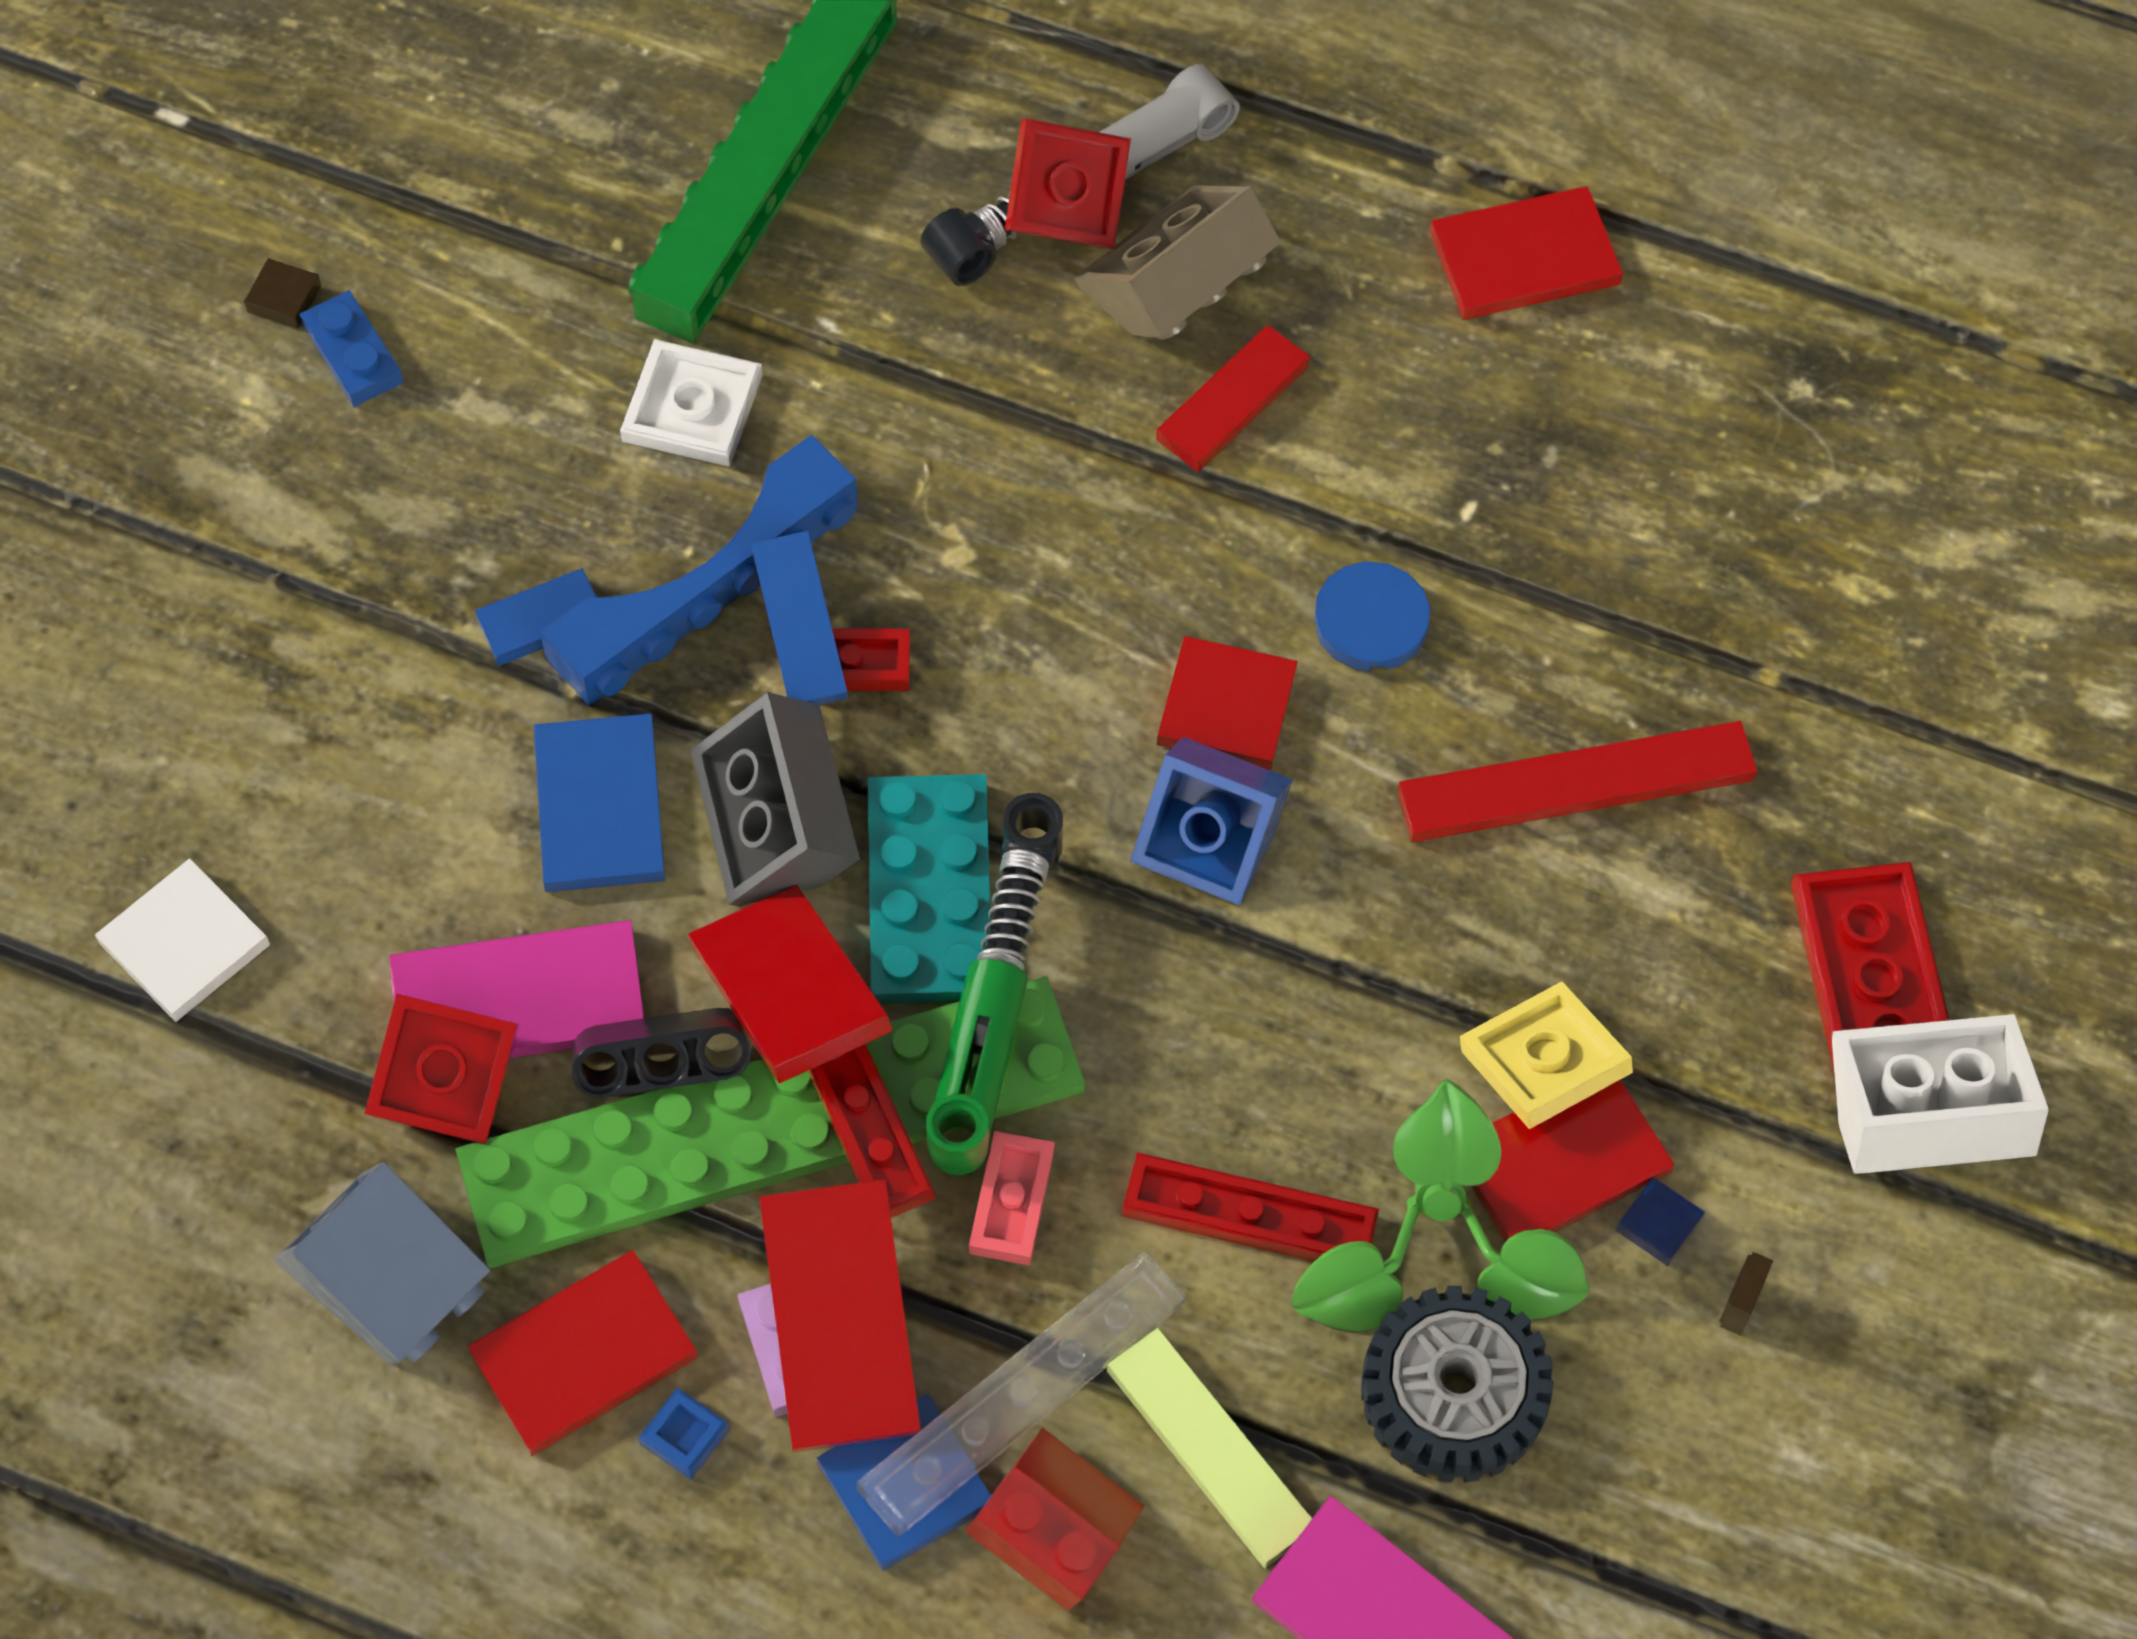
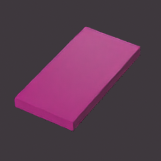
M631 920L389 955L393 1000H395L397 993L519 1024L510 1058L572 1049L577 1035L586 1028L644 1018Z
M1331 1495L1250 1600L1297 1639H1514Z

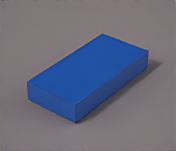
M583 568L474 611L498 666L543 649L540 631L585 598H596V595Z

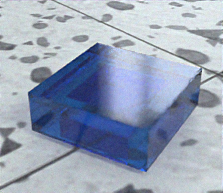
M1652 1177L1621 1219L1616 1231L1666 1266H1669L1699 1225L1705 1212L1655 1177Z

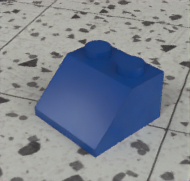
M1183 737L1165 754L1130 862L1241 905L1276 831L1293 779Z

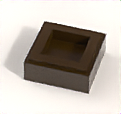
M268 258L244 300L247 313L298 329L302 322L299 314L310 308L322 286L319 274Z
M1752 1252V1255L1748 1254L1719 1320L1721 1323L1720 1327L1741 1336L1774 1260Z

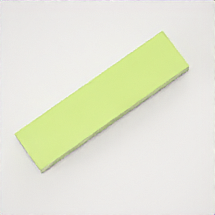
M1156 1328L1108 1363L1107 1372L1263 1568L1266 1569L1285 1555L1312 1518L1161 1331Z

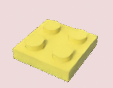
M1562 981L1460 1036L1462 1053L1529 1129L1633 1073L1631 1055Z

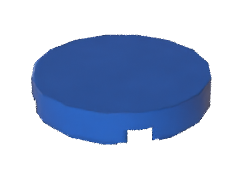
M1364 561L1345 566L1327 578L1316 598L1314 617L1317 627L1316 633L1320 644L1335 660L1356 670L1371 671V667L1379 668L1386 666L1387 670L1401 666L1418 653L1427 637L1430 605L1423 588L1409 573L1388 563Z

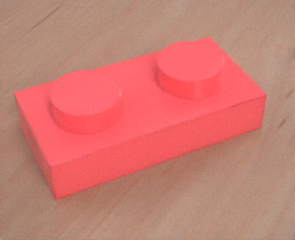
M994 1131L969 1242L970 1255L1031 1266L1055 1153V1142Z

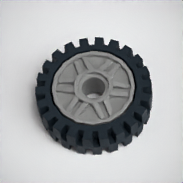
M1447 1286L1445 1293L1438 1294L1435 1287L1422 1291L1419 1299L1415 1301L1410 1296L1399 1304L1396 1312L1392 1313L1390 1311L1382 1320L1366 1352L1362 1370L1361 1400H1364V1414L1368 1425L1373 1424L1374 1436L1382 1447L1387 1444L1391 1448V1457L1401 1465L1405 1461L1413 1464V1472L1426 1477L1429 1471L1439 1474L1438 1481L1452 1483L1455 1477H1464V1482L1466 1483L1479 1481L1482 1474L1489 1473L1490 1477L1503 1472L1509 1463L1514 1465L1524 1456L1527 1449L1534 1443L1547 1418L1553 1394L1554 1380H1551L1553 1370L1550 1355H1545L1544 1352L1546 1343L1539 1331L1536 1333L1531 1331L1532 1321L1522 1311L1516 1316L1511 1312V1302L1499 1296L1496 1302L1487 1299L1488 1291L1474 1287L1472 1294L1462 1293V1286ZM1449 1374H1459L1471 1383L1472 1390L1464 1394L1453 1393L1445 1388L1441 1378Z

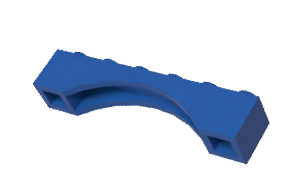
M811 434L767 466L762 491L749 518L733 539L709 561L677 580L648 591L617 597L585 598L540 631L546 660L589 706L603 696L616 694L627 684L630 676L647 663H655L665 658L681 638L695 628L702 629L707 627L718 617L722 608L740 595L747 596L760 587L751 543L808 531L812 543L828 530H837L843 527L853 517L855 510L858 509L856 478Z

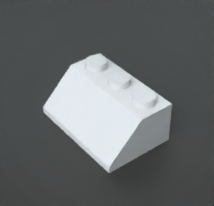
M2015 1014L1833 1031L1832 1047L1839 1128L1854 1174L2037 1156L2049 1109Z

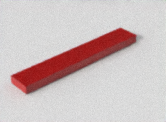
M1735 721L1399 781L1397 792L1410 841L1413 843L1752 782L1755 780L1757 769L1742 721Z

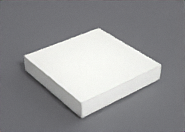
M654 339L620 430L622 442L730 467L763 376L762 364Z
M190 858L95 934L99 944L175 1022L180 1020L270 946L267 936Z

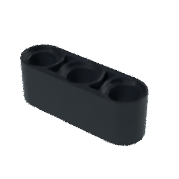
M711 1008L595 1025L584 1029L577 1035L572 1045V1077L575 1085L583 1093L591 1097L603 1098L726 1080L738 1076L746 1069L751 1059L750 1038L733 1011L729 1008ZM718 1034H729L738 1040L737 1045L732 1050L724 1053L710 1050L706 1044L713 1036ZM657 1043L670 1044L677 1050L671 1059L663 1062L650 1059L645 1052L651 1045ZM595 1052H605L616 1060L610 1068L602 1071L588 1068L583 1062L588 1055Z

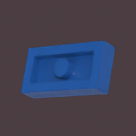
M350 290L299 314L304 329L353 407L404 383L401 370Z

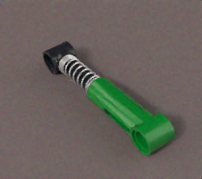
M1026 793L1017 796L1007 805L1003 813V844L1000 852L1002 860L999 869L1002 877L995 884L998 892L993 895L992 902L994 907L988 912L991 921L984 928L987 935L981 941V947L984 951L979 953L977 960L970 962L934 1104L931 1106L926 1119L927 1151L930 1159L939 1170L950 1175H965L974 1172L985 1162L989 1153V1137L1028 982V977L1023 972V964L1026 962V959L1022 955V951L1030 947L1026 936L1034 931L1029 923L1037 918V914L1033 910V906L1041 902L1036 895L1037 891L1044 889L1045 886L1043 884L1046 881L1048 870L1058 862L1062 854V811L1051 797L1041 793ZM1028 828H1038L1046 834L1039 838H1027L1020 833ZM976 1054L981 1055L970 1097L965 1095L974 1055ZM954 1127H963L973 1133L972 1137L961 1143L948 1141L942 1135L948 1129Z

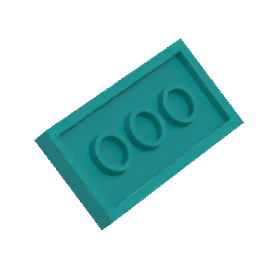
M986 774L868 777L871 992L879 1004L959 1002L970 962L977 960L979 953L984 951L981 947L982 939L987 936L984 928L991 921L988 916L990 910Z

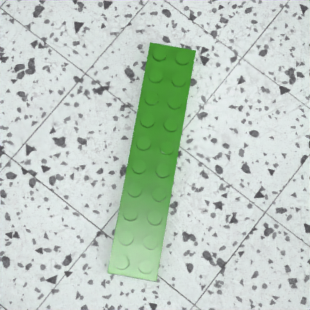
M1048 976L1027 982L994 1119L1085 1093V1081ZM959 1002L891 1021L892 1032L866 1044L912 1143L927 1139L926 1119L931 1106L934 1104ZM974 1055L965 1095L970 1097L981 1055ZM763 1059L748 1063L743 1072L730 1079L650 1091L487 1139L486 1144L475 1142L455 1148L489 1269L849 1162L808 1071L778 1083ZM963 1127L948 1129L944 1134L963 1129Z

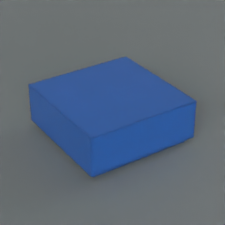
M677 1387L638 1439L641 1446L691 1480L730 1429L728 1422Z

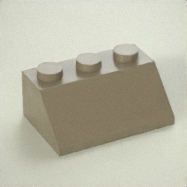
M1193 185L1115 245V249H1110L1074 277V280L1081 290L1133 336L1156 337L1162 340L1172 337L1184 329L1187 325L1186 318L1198 308L1210 306L1222 299L1227 293L1225 287L1236 278L1251 274L1261 268L1267 261L1265 255L1281 244V241L1251 186Z

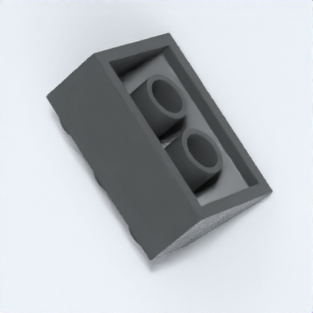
M767 692L691 749L729 905L741 906L759 902L794 885H798L801 891L820 888L860 860L820 705Z

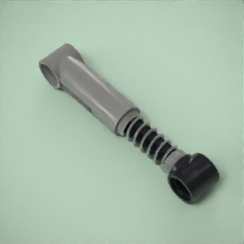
M1195 64L1179 73L1168 86L1166 93L1101 130L1100 133L1131 138L1126 180L1195 138L1201 141H1210L1218 137L1233 124L1238 116L1240 105L1235 97L1205 65ZM1010 192L1008 199L999 197L996 201V206L987 204L974 213H965L960 208H950L936 216L925 227L921 234L920 244L954 285L966 286L978 280L991 268L996 259V250L1006 245L1007 237L1016 239L1015 232L1004 231Z

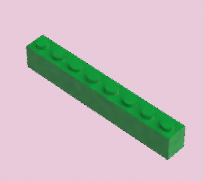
M897 0L811 1L810 11L803 22H796L792 26L787 36L785 50L778 61H771L766 66L761 77L760 88L752 101H745L739 108L734 122V129L725 142L721 140L713 148L708 162V169L699 182L693 181L687 188L682 201L681 211L673 223L667 222L661 228L656 240L655 251L646 264L640 263L634 270L629 282L628 291L632 295L636 320L695 344L897 25Z

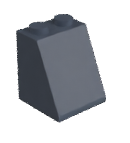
M384 1162L364 1171L274 1259L285 1272L389 1364L401 1362L405 1357L414 1363L423 1356L440 1338V1335L433 1328L450 1311L457 1317L465 1313L485 1292V1289L479 1282L491 1271Z

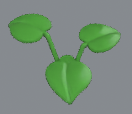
M1445 1079L1431 1097L1404 1121L1394 1139L1393 1157L1396 1166L1405 1177L1414 1182L1416 1195L1408 1198L1406 1201L1407 1213L1390 1258L1383 1262L1380 1251L1368 1242H1348L1338 1245L1317 1258L1300 1277L1293 1291L1292 1307L1302 1316L1343 1331L1361 1332L1379 1327L1390 1311L1392 1313L1396 1312L1403 1300L1402 1285L1391 1273L1396 1271L1402 1263L1418 1214L1424 1213L1436 1221L1451 1220L1458 1213L1464 1216L1484 1257L1492 1262L1479 1275L1477 1281L1478 1288L1488 1291L1487 1299L1496 1302L1499 1296L1511 1302V1312L1516 1316L1521 1311L1530 1320L1559 1315L1584 1300L1590 1291V1287L1585 1276L1581 1256L1577 1249L1567 1239L1555 1232L1543 1229L1526 1230L1510 1237L1504 1243L1501 1253L1493 1248L1473 1210L1472 1200L1466 1196L1465 1185L1474 1186L1482 1184L1495 1173L1501 1161L1500 1139L1492 1121L1482 1107L1462 1088L1451 1080Z

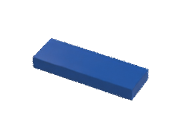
M808 531L751 543L787 697L818 705L848 699Z

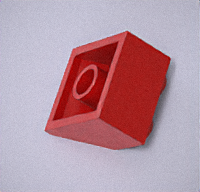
M1042 1427L964 1532L1069 1611L1086 1595L1123 1543L1145 1506Z

